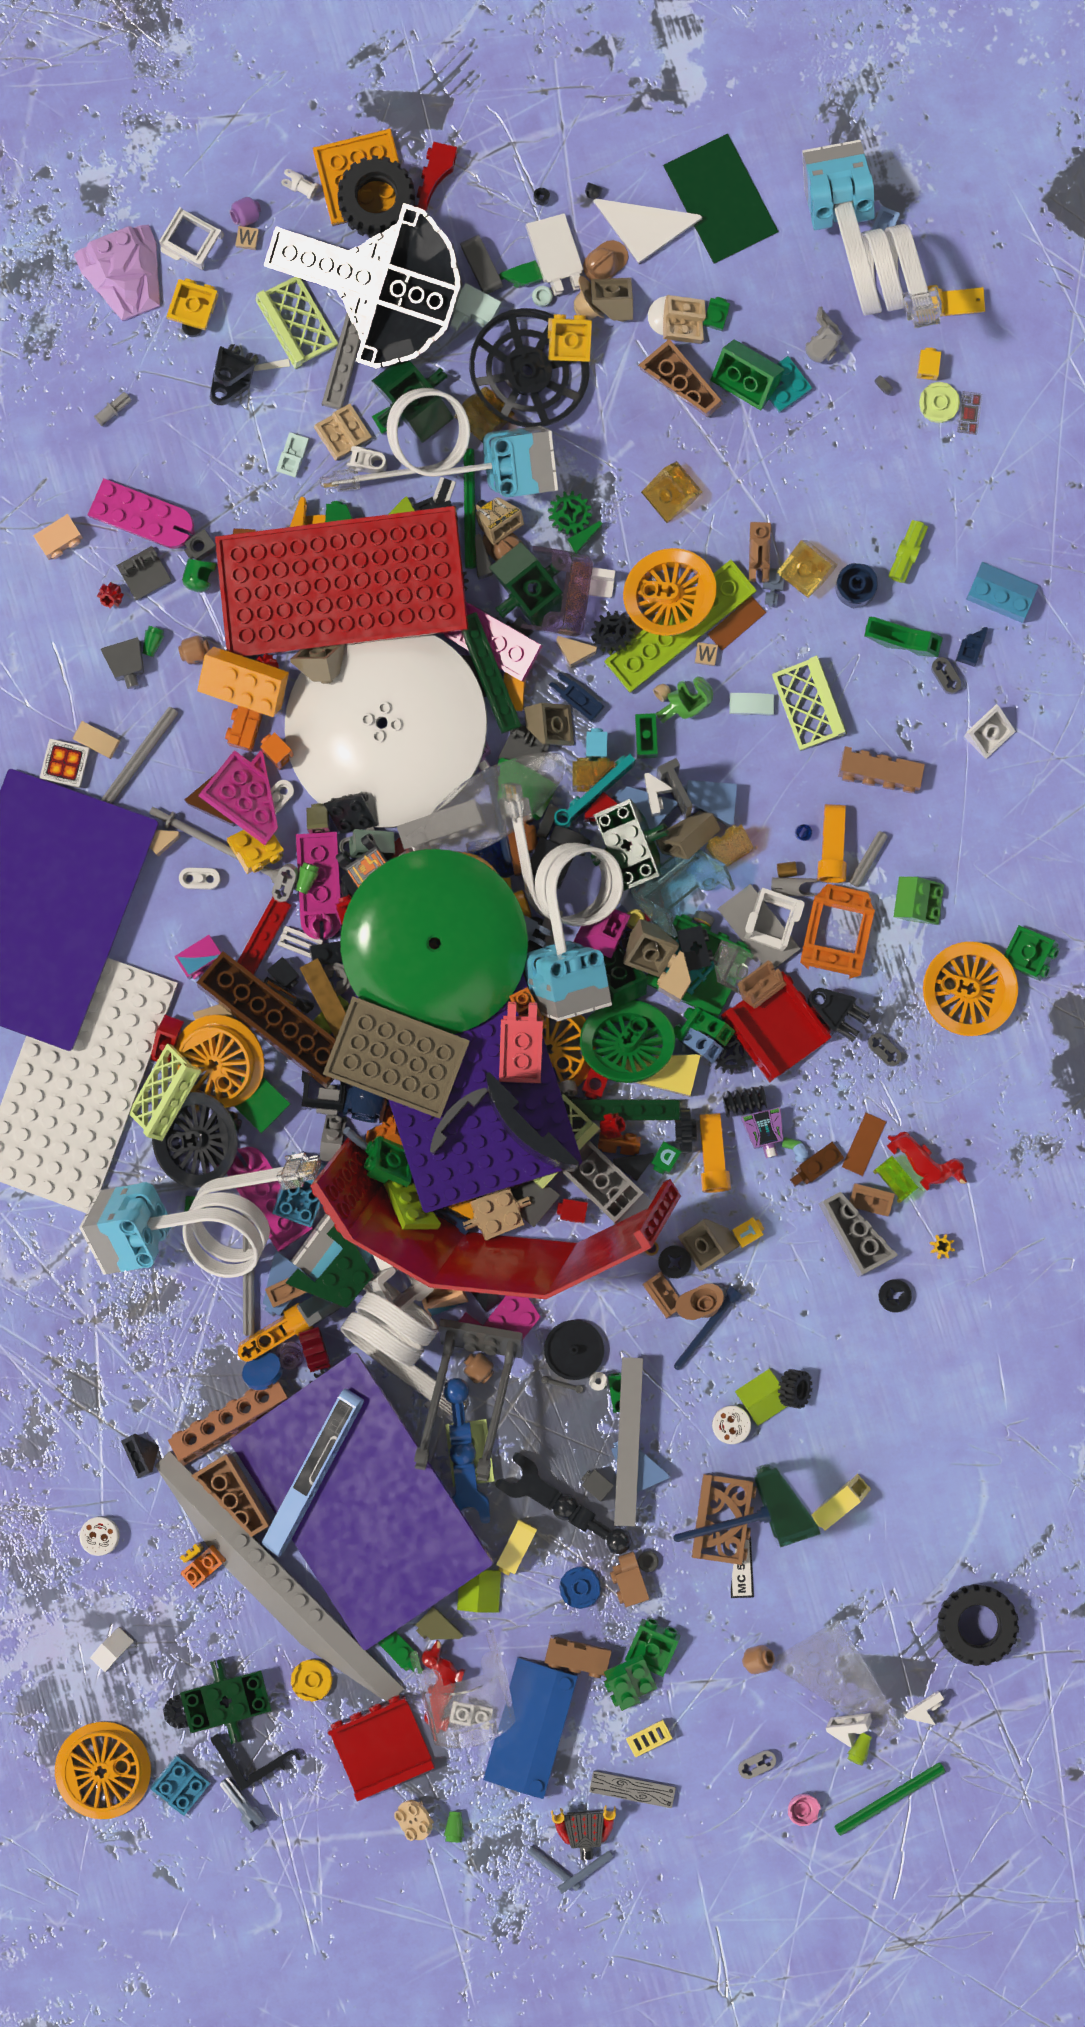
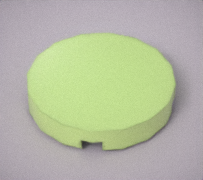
M943 382L928 385L921 393L919 407L923 416L935 423H944L951 420L958 412L960 405L957 391L948 383Z

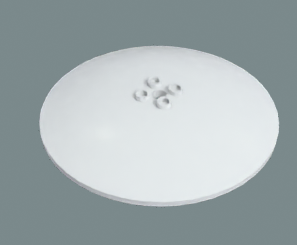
M433 634L345 645L341 671L333 679V682L328 684L313 682L302 672L299 674L290 693L285 715V740L294 754L289 759L294 772L307 792L318 803H322L323 806H325L324 803L331 801V798H340L344 795L348 797V794L354 796V794L359 792L367 793L369 800L366 801V804L378 826H375L377 828L397 827L437 813L453 802L468 785L476 772L483 755L487 735L486 705L477 678L465 660L450 645ZM380 718H386L388 721L387 726L383 729L377 726Z

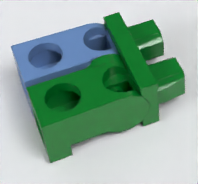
M688 1007L684 1013V1017L687 1019L685 1024H677L674 1027L676 1038L685 1046L697 1052L711 1063H714L724 1048L711 1038L726 1046L735 1030L724 1021L702 1011L698 1007L695 1009Z

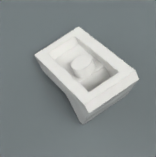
M645 773L644 779L652 817L658 816L661 813L660 810L664 809L662 797H657V795L670 793L673 789L650 773Z
M936 1691L903 1714L907 1719L935 1725L927 1710L933 1711L942 1705L941 1701L944 1698L939 1691Z
M870 1713L831 1717L826 1726V1731L849 1747H853L856 1734L868 1731L872 1718Z

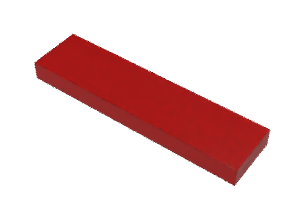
M274 897L269 902L237 961L253 975H255L292 907L291 904L279 902Z

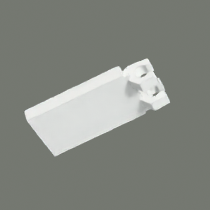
M565 213L527 223L525 227L543 281L550 282L554 296L562 294L564 289L560 279L567 277L570 279L573 291L580 290L578 278L582 274L583 267Z

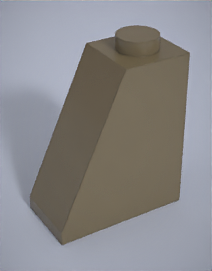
M698 811L666 829L665 831L669 830V835L655 841L662 854L688 860L721 829L713 813Z

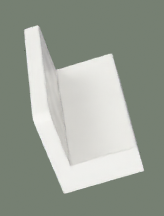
M575 565L572 593L612 598L615 570Z

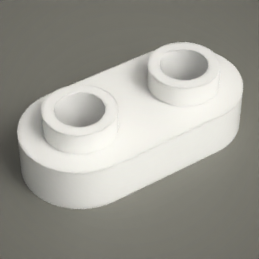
M287 780L278 781L270 789L275 815L294 795L293 785ZM282 788L288 789L287 794L282 795L280 793V790Z
M185 868L179 874V882L186 889L212 890L219 886L221 880L219 873L212 868ZM191 875L194 879L189 883L186 881V878ZM213 876L214 881L212 883H208L207 877Z

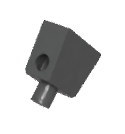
M133 638L101 648V652L116 681L124 679L127 689L138 687L139 684L136 676L144 673L139 638Z

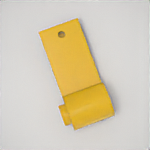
M937 285L927 286L935 317L985 312L984 287L943 291Z

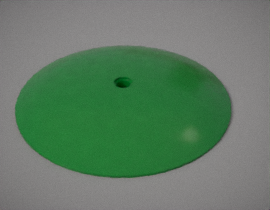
M424 849L402 854L387 861L373 871L361 883L349 902L343 919L340 939L345 973L359 999L451 1034L460 1033L478 1026L500 1010L508 1001L509 996L513 994L521 979L528 949L525 918L516 896L507 883L483 862L463 853L443 849ZM432 937H437L440 940V946L436 949H432L428 945Z

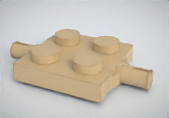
M510 1187L473 1200L470 1204L474 1211V1218L463 1222V1226L471 1223V1225L464 1227L465 1230L477 1226L485 1240L523 1226L520 1208L531 1205L530 1201L522 1204V1202L530 1199L527 1196L517 1201L513 1197Z

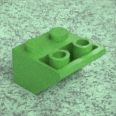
M899 877L893 917L906 921L939 925L944 884L920 877Z

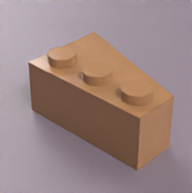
M550 1636L544 1663H547L549 1667L557 1669L566 1667L569 1668L568 1671L580 1674L581 1671L589 1672V1676L601 1678V1675L605 1676L604 1671L608 1669L612 1650Z

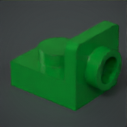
M721 297L710 298L703 326L723 331L730 303Z

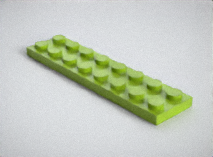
M729 560L713 573L717 590L715 602L709 614L700 624L687 632L670 636L656 635L642 630L636 635V638L631 639L632 646L626 645L627 651L620 649L619 655L614 652L604 661L629 693L634 691L757 592L755 587L732 560ZM683 606L687 613L692 616V610ZM676 607L680 623L687 621L685 616ZM673 610L669 626L676 625ZM665 614L658 623L659 625H664Z

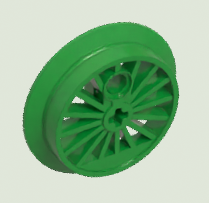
M633 1000L614 1010L609 1006L595 1010L582 1027L580 1048L587 1064L601 1076L620 1083H635L655 1075L666 1066L674 1052L675 1033L672 1024L663 1012L648 1003ZM624 1021H630L625 1027ZM619 1022L622 1033L616 1029L613 1023ZM607 1027L612 1034L604 1031L603 1029ZM656 1034L659 1036L657 1038H651ZM597 1036H600L601 1038H603V1039H605V1040L596 1039V1037H597ZM662 1045V1048L652 1046ZM593 1046L601 1047V1049L593 1050ZM651 1055H658L659 1057L657 1059ZM627 1059H629L632 1072L626 1070ZM634 1060L642 1069L641 1071H636ZM643 1060L647 1061L652 1065L648 1067Z

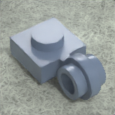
M770 568L769 581L763 582L762 589L770 590V593L766 592L765 604L768 607L777 606L778 594L774 592H783L785 570Z

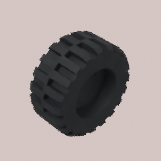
M372 156L371 160H367L366 157L361 158L360 163L354 162L350 165L349 171L345 170L343 179L340 180L338 185V205L343 220L348 222V226L352 230L356 229L358 234L362 236L368 234L369 238L383 233L397 224L403 204L415 206V189L412 178H409L408 171L405 168L402 169L400 163L397 161L392 163L388 157H384L383 160L378 159V156ZM373 181L387 183L395 191L396 199L394 205L382 213L365 211L360 207L357 200L358 191L361 187Z
M978 1584L963 1586L956 1592L953 1591L946 1601L944 1600L941 1605L942 1608L938 1613L937 1624L939 1638L945 1649L963 1663L973 1666L991 1665L995 1661L1002 1660L1004 1655H1008L1011 1647L1017 1641L1019 1618L1015 1612V1607L1008 1600V1597L992 1587ZM974 1605L988 1607L995 1614L998 1623L995 1636L989 1642L982 1645L968 1643L959 1632L958 1623L961 1614L967 1608Z

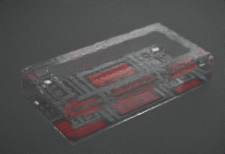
M962 391L957 425L958 433L977 435L982 402L981 393Z

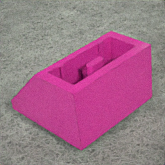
M615 909L605 919L595 924L581 926L573 942L584 947L599 950L603 955L612 958L626 930L630 915Z

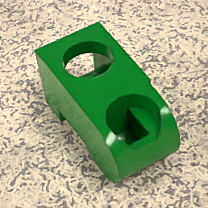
M621 1373L608 1374L613 1413H619Z

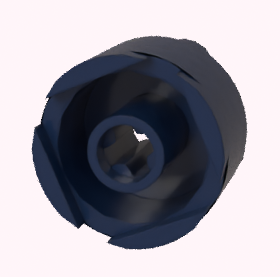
M851 563L845 566L840 571L835 585L839 600L850 608H859L870 603L875 596L878 586L876 573L865 564ZM853 582H854L855 584L860 583V584H861V585H860V588H859V589H858L857 587L854 588V587H853Z
M353 1086L348 1089L343 1115L347 1116L348 1112L352 1114L351 1118L355 1120L374 1123L375 1119H379V1123H383L388 1099Z

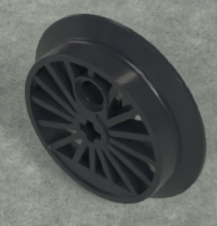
M190 1092L164 1139L161 1141L152 1138V1145L156 1160L167 1176L181 1185L198 1188L213 1179L224 1177L230 1170L237 1153L238 1135L231 1114L220 1101L204 1093ZM199 1105H203L201 1116H200ZM190 1106H191V1109H192L193 1118H192L190 1112H189L188 1109H187V1108L190 1107ZM210 1108H211V1109L214 1110V1111H213L212 1115L210 1116V1118L208 1119L209 1110H210ZM181 1113L184 1119L186 1120L187 1124L179 1118V1115ZM218 1118V1123L215 1126H213L216 1119ZM175 1123L186 1132L173 1129ZM218 1129L220 1130L219 1134H213ZM221 1137L222 1142L213 1139ZM179 1139L182 1140V1146L179 1144ZM215 1146L222 1147V1148H223V1152L220 1151V1150H219L217 1147H215ZM189 1151L183 1162H181L179 1157ZM214 1154L222 1160L221 1164H219ZM193 1159L192 1169L190 1170L187 1167ZM200 1161H201V1166H202V1172H203V1173H198V1172H199ZM209 1162L211 1163L212 1167L214 1168V1170L211 1171V1172H210V1168H209Z

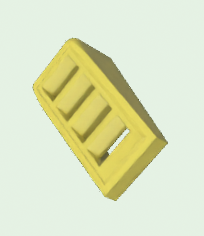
M663 1719L626 1738L635 1757L673 1739ZM658 1727H660L664 1735L662 1739L656 1730ZM650 1731L653 1732V1734H654V1736H655V1738H656V1740H657V1741L654 1742V1743H653V1741H652V1739H651V1737H650V1735H649V1733H648V1732H650ZM642 1735H645L650 1745L645 1746L641 1738ZM634 1739H638L642 1747L641 1750H638L633 1741Z

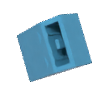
M292 1152L287 1166L314 1160ZM317 1161L318 1163H316L314 1171L308 1173L307 1176L282 1180L272 1214L311 1228L321 1202L313 1195L310 1185L327 1164Z

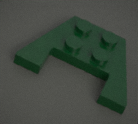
M333 1225L327 1232V1235L343 1249L315 1282L297 1268L285 1283L347 1308L374 1275L356 1245L344 1239L342 1234L336 1230L335 1225Z

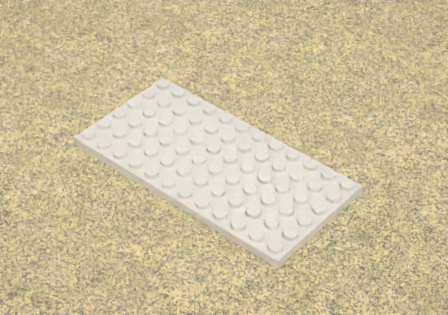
M108 958L72 1051H66L26 1036L0 1105L1 1183L87 1213L97 1192L102 1190L127 1123L129 1112L149 1064L157 1028L164 1015L168 1013L178 986L177 982Z

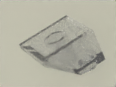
M721 940L713 957L717 981L740 996L737 984L763 963V960L740 946Z

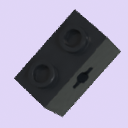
M699 925L677 931L680 949L684 953L688 972L711 967V961H714L712 950H707L706 941H709L707 930H702V926ZM693 943L701 946L698 954L690 950L693 947Z

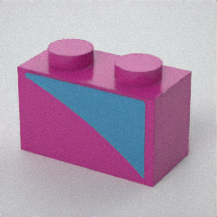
M207 935L174 957L187 978L191 979L193 977L195 980L204 974L203 970L208 968L221 952L211 936Z

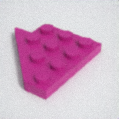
M234 750L201 791L199 797L255 839L266 845L278 829L263 752L260 750L250 762Z

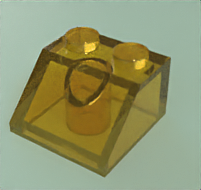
M676 461L664 467L641 493L664 521L668 523L690 506L702 491Z
M801 540L777 571V574L809 598L828 579L837 567V564L809 541Z

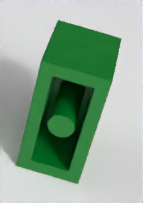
M656 713L635 714L637 759L657 758Z

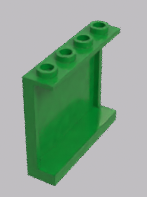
M676 915L668 935L676 941L678 939L677 931L701 925L702 930H707L709 941H706L707 950H712L713 958L719 964L717 968L714 967L706 976L707 979L704 982L702 981L693 990L694 993L692 995L686 991L681 1002L694 1008L698 1007L702 1011L718 1018L749 956L750 950L747 949L748 945L740 941L734 943L724 933L718 932V934L710 931L711 927L703 923L697 925L687 915ZM709 967L705 968L701 972V974H703ZM648 973L646 975L648 977L647 985L658 990L659 985H657V981L660 977ZM697 977L690 984L689 988L699 979V977Z

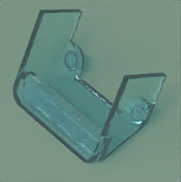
M699 849L688 860L674 856L669 857L661 864V876L633 887L631 893L634 900L652 923L658 925L675 938L678 934L672 923L673 915L669 911L697 887L701 890L710 891L717 885L722 884L733 891L735 886L726 864Z

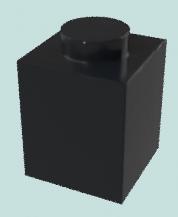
M283 957L267 970L285 988L291 990L299 983L297 980L300 978L299 974Z

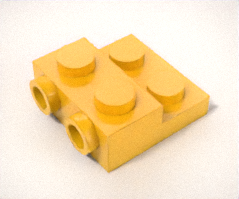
M188 278L184 280L178 279L166 318L206 331L219 296L218 291L215 290V287L208 284L201 286Z
M554 314V318H549L548 360L590 362L592 320L586 319V315H574V319H566L564 314Z
M245 830L227 838L229 846L247 874L251 872L257 873L269 863L275 864L283 857L284 849L274 834L266 845L262 844Z

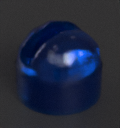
M801 824L796 827L795 836L798 840L806 841L811 838L812 829L809 825ZM803 828H805L806 830L803 832L802 836L800 837V836H799L800 832L802 831Z

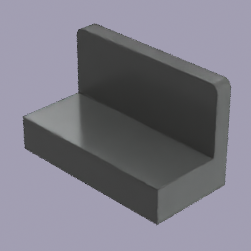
M315 1295L297 1305L299 1312L309 1327L343 1307Z

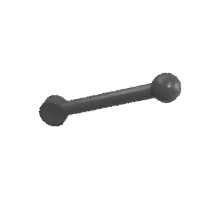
M547 1376L541 1378L543 1384L550 1383L575 1390L577 1393L583 1392L581 1385L573 1386L551 1380Z

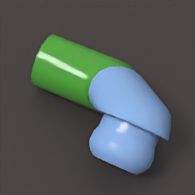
M783 1138L782 1147L792 1149L796 1155L795 1160L797 1162L803 1163L806 1161L808 1151L803 1143L799 1140Z

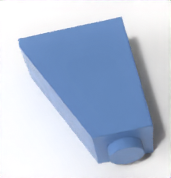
M688 780L687 785H683L693 808L713 813L718 822L733 828L737 784Z
M627 786L624 790L620 788L613 796L614 801L618 804L631 799L646 818L649 829L661 825L678 804L675 800L662 797L664 809L660 810V815L652 817L647 792Z
M278 1251L275 1252L266 1288L289 1278L298 1268ZM265 1291L263 1304L266 1305V1308L264 1310L272 1316L276 1314L281 1316L293 1299L273 1308Z
M618 1441L613 1443L614 1447L611 1448V1451L615 1457L616 1462L618 1454ZM640 1449L638 1456L637 1492L669 1479L668 1474Z

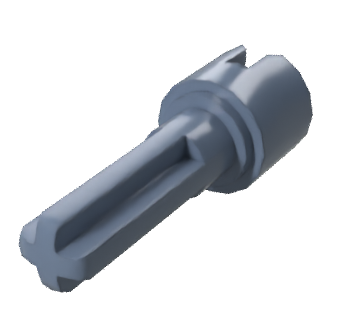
M230 1777L225 1778L220 1783L222 1789L242 1814L241 1821L250 1833L267 1821L258 1807L250 1805Z

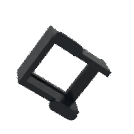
M302 1070L301 1080L304 1083L302 1109L334 1110L343 1114L347 1096L346 1083L340 1081L338 1101L308 1098L310 1075Z

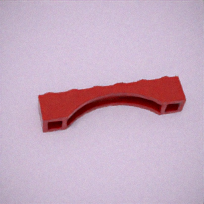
M433 141L432 148H428L426 159L429 162L427 167H423L421 179H424L423 186L418 188L417 198H419L418 206L415 205L414 207L428 210L429 202L438 185L453 173L458 154L456 146Z

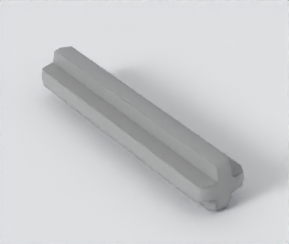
M879 831L849 880V883L853 886L859 887L888 838L885 833Z

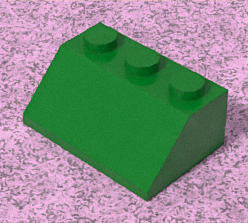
M733 339L722 348L710 381L761 411L778 387L785 369Z

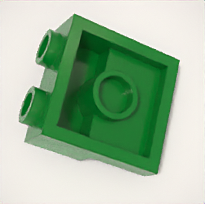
M1018 925L1004 956L1008 959L1013 969L1041 981L1042 977L1046 978L1050 972V966L1048 965L1051 959L1055 960L1057 958L1059 948H1057L1058 944L1055 940Z
M379 1135L368 1143L366 1153L369 1154V1157L364 1164L367 1176L384 1184L391 1180L407 1187L411 1183L412 1174L403 1146Z
M642 1618L625 1661L642 1654L649 1671L663 1677L681 1635L677 1634L678 1631L673 1627L667 1626L663 1628L652 1618H647V1620Z
M642 1654L604 1671L607 1679L603 1681L608 1693L613 1692V1695L610 1696L615 1707L619 1706L621 1711L640 1703V1696L657 1689Z

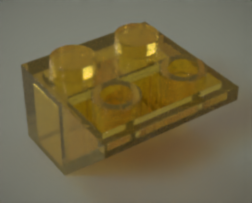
M486 386L482 388L481 392L486 400L496 410L501 412L505 403ZM476 393L465 399L462 404L469 419L470 432L482 443L487 433L500 431L507 423L493 414L482 403ZM511 410L508 417L512 418L515 413Z
M577 758V761H573V792H588L614 768V761H610L609 758H598L597 761H589V758Z
M734 824L725 830L722 837L719 838L717 835L710 839L705 852L716 870L720 872L752 852L754 847L742 824L738 827Z

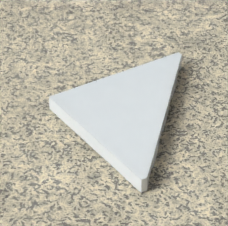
M601 199L593 200V203L638 264L702 220L701 215Z

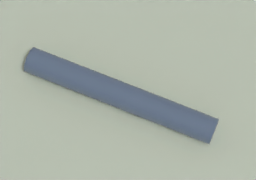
M346 1127L343 1133L366 1152L368 1143L350 1127Z
M532 1845L527 1850L529 1855L565 1882L571 1878L570 1875ZM578 1882L571 1888L577 1891L581 1884Z
M610 1851L604 1853L558 1886L559 1892L563 1894L611 1860L613 1856Z

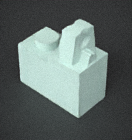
M465 283L461 290L450 327L458 331L463 322L467 324L472 319H474L475 324L484 327L491 319L498 315L502 308L501 302Z

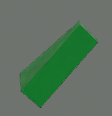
M601 521L567 539V543L575 556L602 527Z

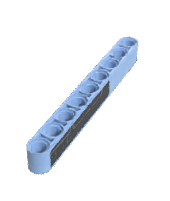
M347 1388L337 1398L261 1543L262 1547L278 1557L284 1553L363 1405L364 1399Z

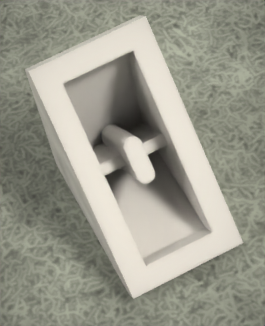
M118 1627L90 1658L106 1672L134 1640Z

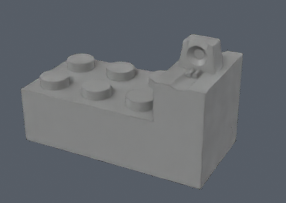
M590 1141L579 1150L582 1164L578 1166V1169L575 1172L562 1171L615 1224L647 1209L652 1202L643 1191Z

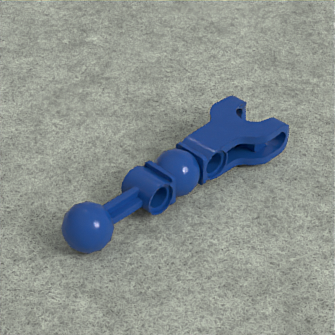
M453 1378L449 1379L443 1387V1396L447 1402L451 1403L453 1424H449L452 1445L449 1455L454 1463L456 1492L452 1498L461 1511L466 1507H474L479 1513L480 1521L487 1524L490 1523L489 1499L477 1488L475 1464L473 1462L476 1457V1450L471 1444L470 1422L466 1423L463 1402L469 1395V1387L464 1380Z

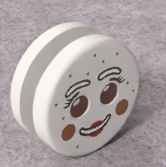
M725 1406L714 1415L712 1429L720 1441L726 1444H738L749 1435L751 1420L742 1408Z
M99 1516L91 1518L84 1523L80 1530L79 1538L85 1551L95 1556H102L116 1548L120 1533L114 1521L107 1517Z

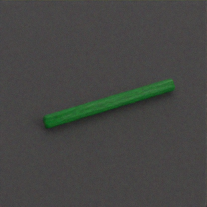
M467 448L463 456L464 466L475 465L474 449ZM475 471L464 473L465 568L467 569L476 568Z
M941 1763L935 1764L834 1826L838 1835L842 1836L946 1772L945 1768Z

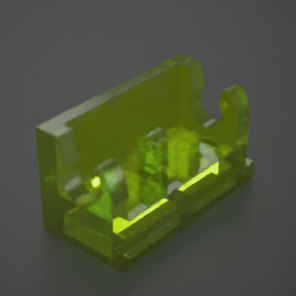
M893 1156L889 1157L873 1171L874 1174L878 1173L896 1194L898 1203L902 1202L919 1188Z

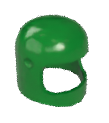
M187 559L182 577L183 585L194 592L202 593L207 591L211 586L208 582L211 572H215L217 564Z

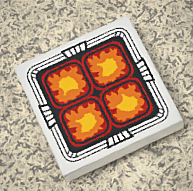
M49 739L40 779L80 788L90 748Z

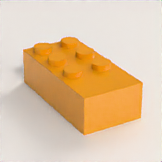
M213 646L204 656L197 691L274 717L282 707L289 672Z

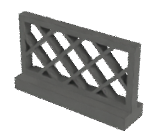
M674 758L657 768L656 778L673 789L671 794L678 803L677 806L684 819L691 816L693 805L678 778L680 764L677 758Z

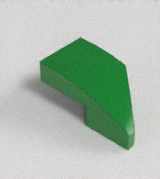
M536 260L513 267L499 274L501 280H508L516 288H519L520 285L527 286L541 282L543 279Z

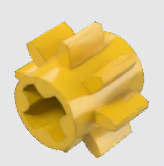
M944 1234L942 1239L935 1235L937 1241L929 1242L933 1246V1250L930 1253L936 1252L938 1254L937 1259H940L943 1254L946 1258H949L948 1252L955 1251L950 1245L954 1240L948 1241L946 1239L947 1234ZM939 1241L947 1244L945 1252L943 1250L938 1251Z

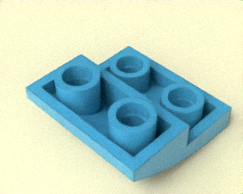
M176 1754L150 1789L163 1798L168 1805L185 1816L210 1782Z

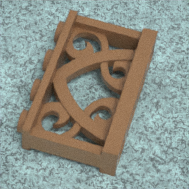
M703 1474L695 1529L714 1524L712 1521L706 1520V1515L719 1512L725 1503L731 1509L735 1518L742 1517L737 1506H743L744 1504V1516L753 1514L754 1507H750L751 1498L755 1499L757 1486H753V1481ZM711 1481L730 1484L723 1493L719 1489L712 1487ZM735 1486H740L744 1489L745 1496L742 1500H738L736 1495L739 1492H736L730 1498L728 1496L729 1491ZM718 1498H720L721 1502L717 1508H712L710 1506V1501L715 1500L717 1503ZM745 1524L733 1527L721 1536L719 1531L715 1532L716 1538L714 1539L713 1533L710 1536L694 1538L691 1557L742 1565V1561L747 1559L748 1549L744 1548L745 1540L750 1538L751 1528ZM742 1528L739 1540L734 1535ZM725 1542V1546L729 1550V1545L735 1543L737 1545V1552L732 1556L725 1555L721 1549V1543ZM717 1545L720 1556L703 1554L701 1550L702 1548Z

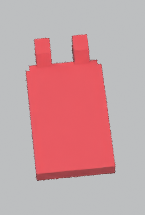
M508 1002V1015L503 1016V1019H501L499 1082L541 1083L543 1020H541V1017H537V1003L529 1002L528 1016H516V1002Z

